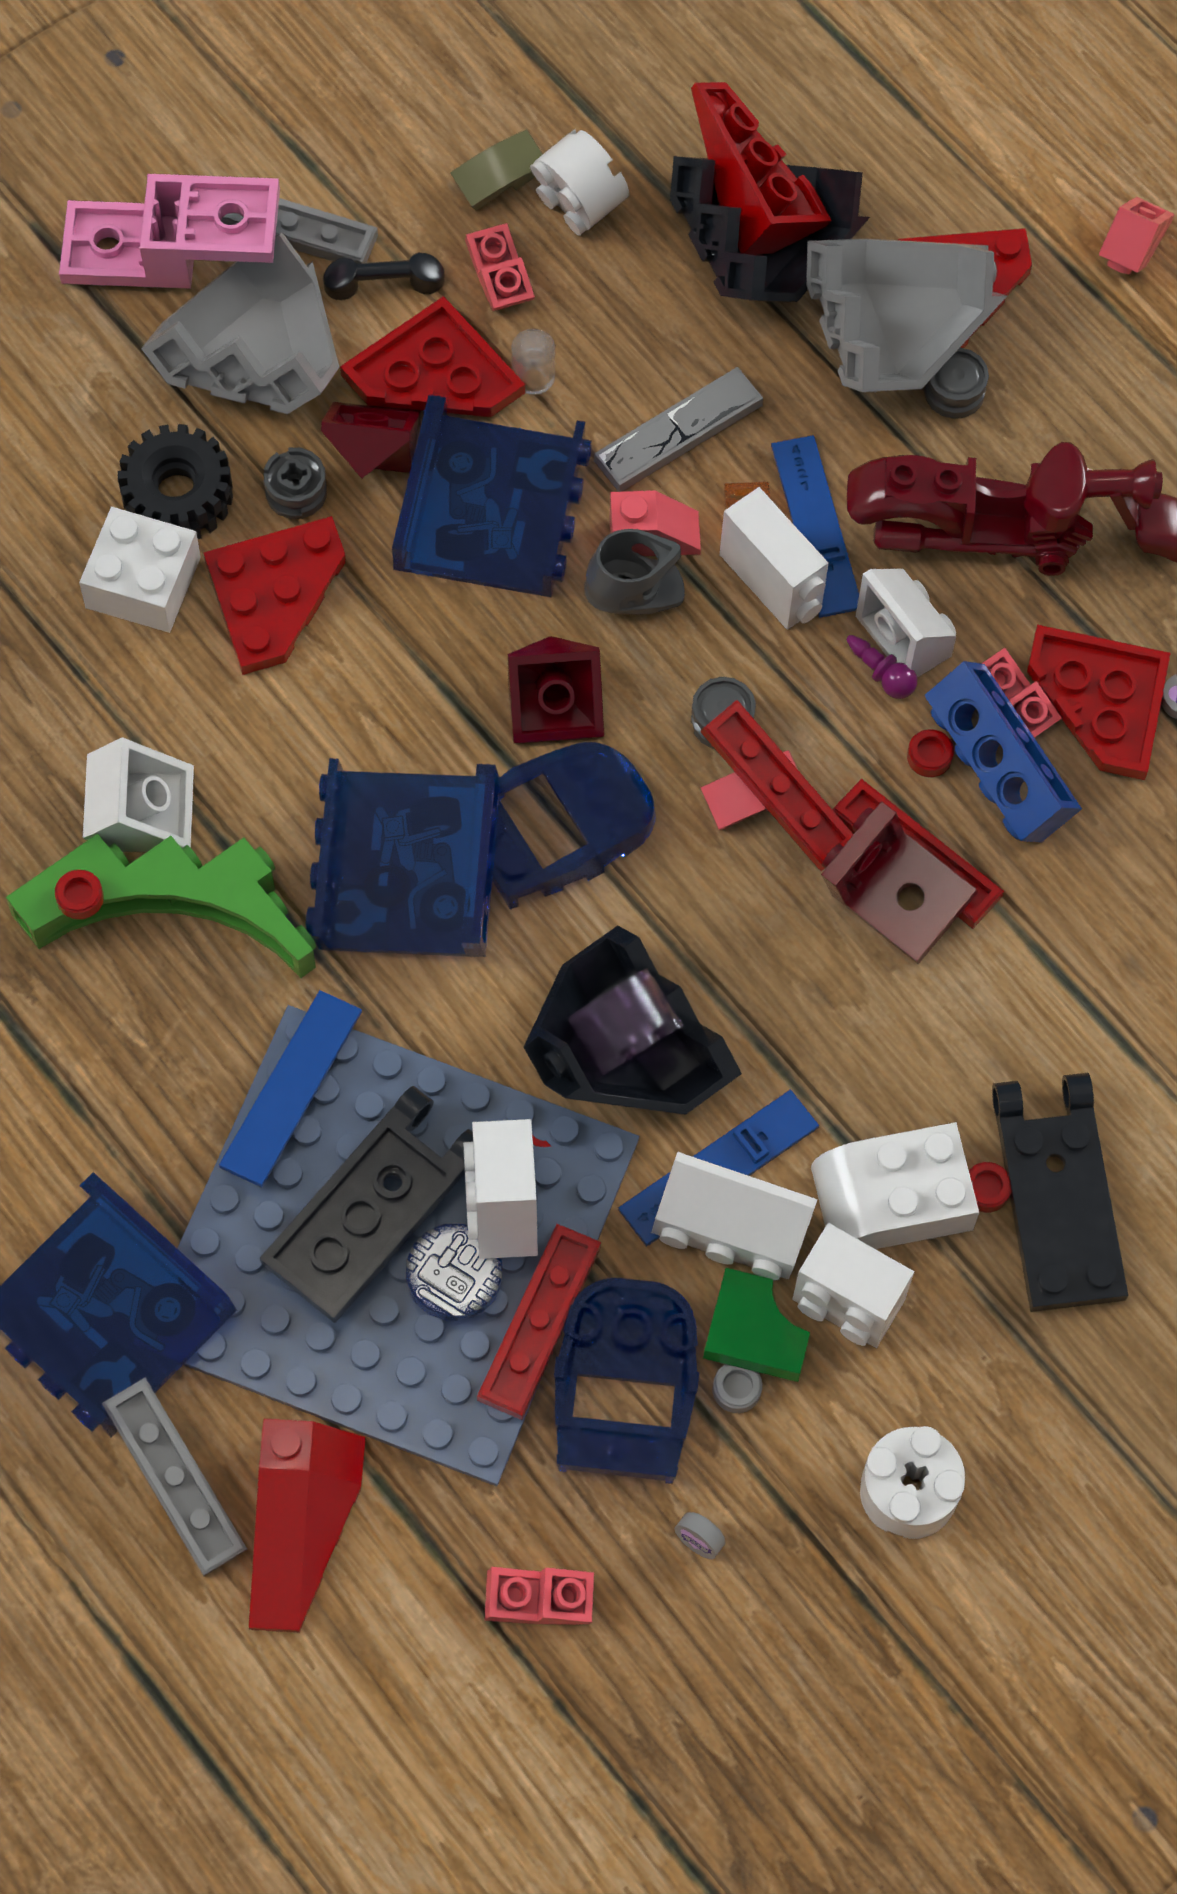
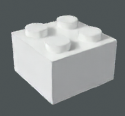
M111 507L79 582L85 608L170 633L201 558L196 531Z
M531 1119L472 1122L473 1142H463L468 1240H478L479 1259L538 1256L537 1199Z
M827 1223L798 1272L792 1300L799 1303L798 1309L806 1316L816 1321H823L825 1318L839 1326L841 1334L853 1343L865 1346L868 1343L877 1348L906 1299L914 1271L834 1225Z

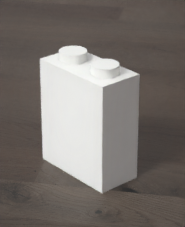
M760 487L726 509L723 514L720 556L787 630L799 621L807 623L812 620L822 609L828 562Z

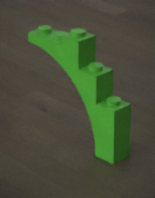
M96 834L6 896L11 915L38 949L72 930L103 919L138 913H171L212 920L247 934L276 953L300 978L316 968L313 952L316 944L313 938L302 925L295 928L286 918L288 914L286 906L273 891L275 887L272 871L275 870V866L272 860L261 847L254 850L244 837L202 866L195 852L188 845L181 848L172 836H169L129 864L128 859L115 843L108 846L100 835ZM86 870L93 873L99 879L104 893V900L99 911L93 916L86 919H72L64 915L59 909L55 898V886L58 880L67 872Z

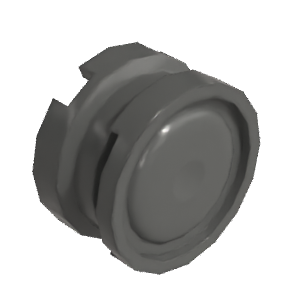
M959 348L924 387L926 401L932 410L941 416L953 419L965 418L975 413L983 404L989 379L986 363L972 350Z
M288 448V452L280 455L276 452L268 459L265 465L263 480L265 495L270 508L278 515L289 519H303L314 515L323 506L327 498L325 468L321 459L312 451L303 448Z
M718 677L709 679L698 688L693 697L691 723L694 735L701 743L715 749L700 731L736 700L754 718L756 702L753 693L744 683L735 678Z

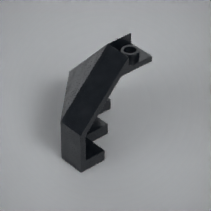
M673 156L670 201L677 214H684L691 228L688 235L702 262H709L717 276L713 283L720 296L751 301L798 302L808 291L806 285L808 241L852 239L870 218L859 216L863 172L786 165L797 179L804 175L813 185L832 221L826 227L773 254L754 255L741 253L738 249L741 208L719 205L714 185L716 160Z
M618 925L562 964L524 1045V1049L544 1085L566 1099L684 1115L742 1074L724 1038L700 1024L681 986L659 975L640 938Z

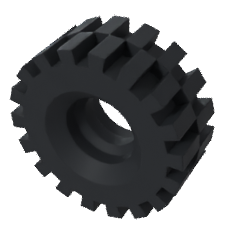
M167 424L159 426L160 434L153 436L149 429L141 434L143 443L140 445L133 440L128 445L129 456L122 454L120 459L121 471H118V483L123 507L126 511L194 530L197 533V539H201L200 530L206 528L211 533L217 529L216 517L224 521L228 515L227 505H232L233 486L228 457L224 450L220 451L219 442L214 437L207 442L205 431L196 428L192 435L189 434L188 425L178 424L177 432H170L169 425ZM171 476H186L192 479L194 483L193 488L188 493L177 497L166 496L159 491V484Z

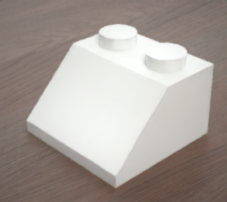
M870 569L863 573L856 617L886 656L893 654L897 657V663H905L910 670L916 672L917 677L952 657L956 640L955 627L945 614H939L932 606L929 595L921 582L918 580L913 581L904 569Z
M123 737L88 753L83 839L89 840L96 834H99L108 846L115 843L122 852H148L160 842L172 836L181 848L185 845L191 848L194 765Z

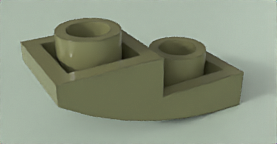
M524 130L489 147L460 165L450 174L471 206L478 211L511 186L518 190L532 180L535 176L530 166L543 153L530 133Z

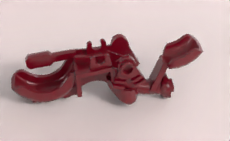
M1061 442L1052 447L1041 463L1031 464V474L1026 485L976 477V458L968 457L966 465L943 463L936 459L919 455L882 457L861 464L848 475L847 511L850 517L858 524L875 523L873 542L878 549L918 553L923 548L958 552H981L991 555L1001 553L1010 554L1012 557H1035V564L1038 566L1040 573L1047 576H1057L1065 572L1066 566L1069 564V558L1076 554L1077 550L1080 549V545L1084 546L1086 540L1091 541L1093 539V524L1079 515L1085 499L1110 497L1128 530H1135L1136 541L1143 552L1160 555L1173 562H1177V498L1161 493L1163 474L1157 471L1154 459L1143 462L1134 469L1091 470L1087 468L1084 456L1077 446L1071 442ZM886 519H921L929 521L941 529L926 528L922 524L889 521Z

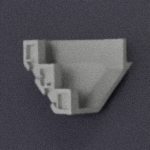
M282 232L275 237L273 263L235 262L163 321L141 348L169 385L186 388L187 385L210 390V395L241 403H246L247 400L270 405V410L289 414L320 395L339 368L313 261L306 265Z
M883 239L808 241L806 285L811 299H820L825 315H822L819 321L829 349H838L843 365H840L837 370L842 385L860 392L922 389L1007 297V295L992 291L997 268L994 261V251L988 250L987 245Z

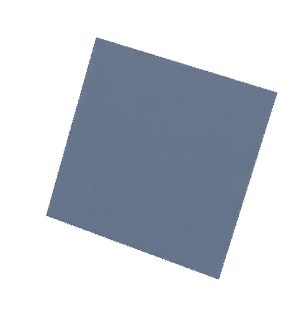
M288 1005L170 1263L203 1294L195 1302L196 1314L194 1320L181 1334L173 1337L158 1338L157 1341L166 1346L163 1353H159L137 1338L134 1345L498 1487L536 1391L522 1420L477 1401L478 1392L556 1224L599 1240L640 1136L352 1029L263 1187H259L219 1168V1164L307 1013ZM410 1087H417L431 1098L434 1103L421 1124L409 1132L440 1157H443L463 1132L468 1129L473 1131L472 1122L531 1119L532 1135L539 1140L547 1141L551 1146L538 1147L533 1145L537 1199L538 1256L496 1258L499 1263L492 1258L495 1264L490 1273L493 1275L492 1279L487 1277L482 1284L488 1288L489 1292L487 1293L480 1288L475 1294L480 1301L476 1302L472 1299L468 1305L458 1309V1305H452L430 1289L432 1287L452 1301L462 1303L476 1283L474 1277L451 1263L458 1254L457 1251L460 1246H464L468 1241L466 1234L468 1233L466 1231L468 1230L465 1175L336 1323L332 1322L261 1264L259 1258ZM389 1176L385 1179L383 1185L388 1191H396L401 1187L402 1180L397 1176ZM448 1227L449 1230L445 1234L451 1232L453 1227H455L457 1232L453 1234L451 1244L445 1248L440 1256L431 1254L418 1271V1279L425 1284L417 1285L412 1273L418 1267L417 1260L421 1262L426 1255L419 1250L418 1246L420 1245L421 1248L423 1247L429 1251L434 1243L427 1238L437 1239ZM434 1229L439 1234L437 1237H434L426 1231ZM461 1232L466 1235V1242L464 1244L462 1243L464 1242L465 1237L462 1234L456 1235V1237L453 1239L456 1233ZM458 1236H462L463 1241L456 1251L450 1248ZM422 1237L430 1242L431 1245L429 1248H426L418 1243L417 1240ZM466 1245L458 1256V1262L462 1265H468L477 1252L476 1248L473 1245ZM471 1246L475 1249V1253L466 1264L460 1262V1255L466 1247ZM412 1247L424 1254L421 1260L410 1254ZM447 1248L456 1253L447 1266L439 1264V1260ZM432 1255L439 1257L437 1263L441 1268L452 1265L474 1280L473 1285L462 1301H455L419 1278L420 1271ZM478 1256L477 1259H476V1260L474 1261V1263L472 1264L471 1268L474 1269V1270H476L477 1272H479V1270L481 1269V1267L483 1266V1264L485 1263V1261H486L487 1259H485V1260L483 1261V1263L481 1264V1266H480L479 1269L477 1270V1269L474 1268L473 1266H474V1264L476 1263V1261L479 1259V1256ZM406 1260L416 1265L413 1271L406 1267ZM495 1268L502 1272V1279L493 1274ZM488 1279L499 1286L497 1292L485 1285ZM420 1286H426L427 1288L421 1287V1288L418 1290V1295L421 1297V1298H419V1297L417 1296V1294H416L417 1288L420 1287ZM421 1289L427 1290L465 1315H451L421 1296L419 1291ZM481 1290L492 1297V1299L487 1302L477 1295ZM474 1302L482 1308L475 1311L469 1306Z

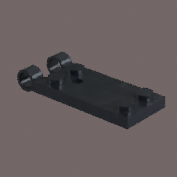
M1088 1072L1063 1075L1062 1093L1067 1111L1066 1116L1024 1120L1023 1098L1019 1082L1009 1081L993 1083L992 1085L993 1108L997 1120L1004 1166L1009 1174L1011 1185L1010 1200L1030 1312L1126 1301L1129 1296L1094 1113L1093 1086ZM1050 1157H1058L1063 1161L1064 1169L1059 1172H1053L1048 1169L1046 1160Z
M415 1086L410 1087L402 1094L393 1108L259 1258L263 1266L334 1323L338 1321L465 1175L463 1142H473V1131L468 1129L463 1132L443 1157L436 1154L409 1132L421 1124L434 1103L431 1098ZM389 1176H397L402 1180V1185L396 1191H388L383 1185L385 1179Z

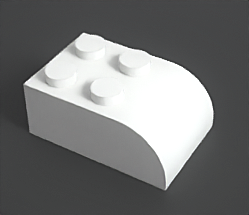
M956 1122L848 1143L823 1153L813 1161L811 1166L825 1227L827 1223H830L874 1249L973 1231L979 1215Z

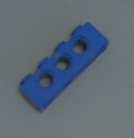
M963 661L924 695L933 708L931 710L933 719L942 729L949 732L957 744L955 745L956 754L966 765L973 768L981 780L979 782L980 790L988 800L996 803L1005 817L1003 819L1005 828L1014 838L1023 842H1043L1082 810L985 664ZM977 709L979 721L974 728L971 719L973 712ZM1001 745L1003 758L1000 764H998L995 755L997 748ZM1025 781L1028 793L1025 800L1022 801L1020 787Z

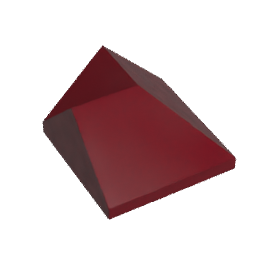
M333 402L321 421V432L361 479L374 469L411 473L420 422V411Z
M549 636L508 654V689L513 743L604 737L599 647Z

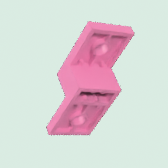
M148 174L145 203L68 200L59 269L61 284L191 289L194 260L273 263L280 194L279 179ZM229 213H238L244 217L235 225H227L221 222V219ZM108 237L119 241L112 249L104 250L96 246L100 240Z

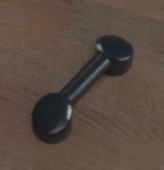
M420 252L413 254L410 260L356 264L352 259L341 258L332 262L327 267L323 275L324 290L329 297L335 300H346L357 292L358 281L410 277L411 286L417 292L432 294L440 290L444 284V268L437 258Z

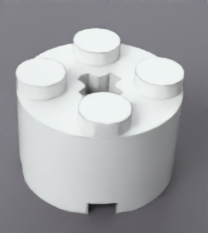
M574 129L535 160L530 169L541 183L536 188V192L542 202L550 209L558 206L566 213L564 220L575 234L581 235L628 198L629 189L621 172L615 177L613 176L607 165L612 161V158L605 149L585 131L580 130L576 133V129Z
M906 1427L892 1431L875 1444L867 1458L861 1477L860 1497L864 1510L871 1521L886 1532L889 1531L909 1539H918L932 1535L947 1524L959 1503L965 1485L964 1466L954 1446L940 1435L937 1430L931 1427ZM905 1476H910L912 1480L919 1479L921 1482L919 1490L913 1484L904 1486L903 1480Z

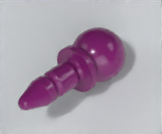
M854 635L847 636V643L853 653L858 658H862V661L872 670H875L872 679L876 682L881 681L882 688L887 695L895 699H903L915 691L918 679L914 670H910L905 663H897V657L893 654L885 658L876 648H872L871 644L866 640Z

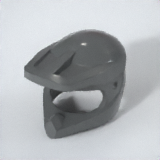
M623 529L610 533L601 541L587 567L585 595L588 602L598 610L621 615L653 614L679 607L683 603L685 596L683 579L678 568L674 565L680 559V545L672 540L639 529ZM643 544L649 547L656 555L657 560L634 552L632 546Z

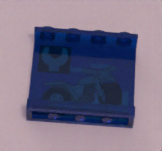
M428 395L392 546L393 570L552 597L555 581L563 582L567 556L561 555L563 542L571 543L574 534L576 517L569 516L571 505H579L582 497L584 478L578 477L580 465L588 467L591 455L592 440L585 439V421H576L572 438L447 416L446 397Z
M329 758L328 774H321L319 782L320 801L325 802L323 818H317L315 823V843L317 846H320L319 862L312 863L310 872L311 889L316 890L315 907L309 906L306 913V930L312 935L319 950L486 957L501 783L496 765L477 764L476 776L344 771L339 759Z
M93 1172L79 1185L88 1199L0 1286V1333L10 1342L4 1349L24 1369L32 1363L43 1373L38 1381L53 1397L59 1401L66 1395L77 1405L71 1413L90 1432H93L99 1426L111 1438L117 1432V1429L102 1403L143 1378L147 1379L152 1390L156 1393L237 1310L229 1296Z

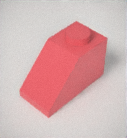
M1139 197L1133 198L1119 207L1098 255L1109 259L1107 265L1118 272L1131 274L1132 271L1138 273L1147 266L1175 214Z
M656 490L610 492V533L623 529H639L676 542L681 548L680 555L701 554L699 514L697 510ZM643 544L632 546V550L642 556H656L649 547Z

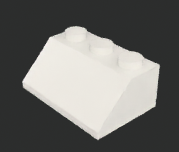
M677 1152L651 1233L659 1235L660 1241L671 1247L686 1249L687 1246L706 1251L705 1255L715 1262L730 1265L735 1261L752 1267V1272L758 1276L773 1280H779L782 1277L789 1280L817 1199Z

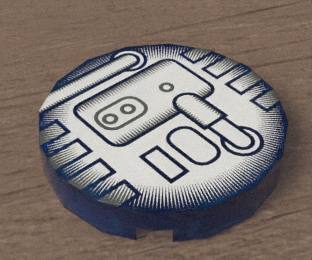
M443 1224L426 1231L413 1244L406 1260V1282L414 1302L427 1314L445 1321H458V1318H466L468 1316L471 1318L481 1314L495 1301L502 1285V1259H479L478 1240H468V1225Z

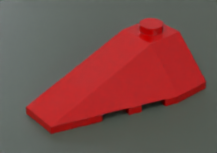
M695 82L691 87L707 156L708 159L716 160L714 185L719 205L741 208L738 239L739 251L754 255L773 254L826 227L832 220L813 185L804 175L797 179L782 161L787 154L778 144L772 147L757 131L759 121L726 82Z
M263 1418L249 1630L300 1633L323 1579V1573L335 1545L337 1546L345 1522L362 1488L366 1443L364 1436L314 1421Z

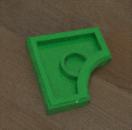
M725 1268L703 1359L798 1382L810 1332L793 1325L780 1313L773 1298V1279Z

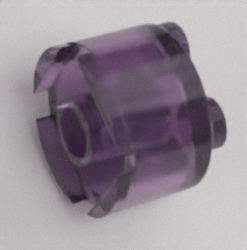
M647 969L620 983L616 988L605 995H601L568 1018L573 1030L602 1076L626 1061L622 1054L623 1052L629 1060L658 1041L653 1033L660 1040L683 1025L656 980Z

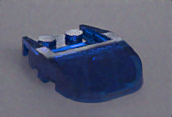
M581 742L515 766L485 788V790L490 791L483 867L509 909L519 906L518 898L541 890L546 897L564 890L565 885L585 877L589 881L605 873V866L619 856H628L650 836L656 818L652 794L634 765L623 754L601 743ZM542 774L587 843V845L564 856L544 869L500 801L505 797V793Z
M625 1278L599 1280L584 1288L571 1305L563 1330L564 1338L559 1356L555 1360V1425L557 1430L558 1454H556L558 1470L559 1472L572 1470L663 1480L665 1483L673 1484L689 1428L695 1396L698 1392L700 1372H697L696 1347L698 1346L693 1310L688 1301L678 1291L662 1283ZM577 1376L675 1386L671 1427L573 1417Z

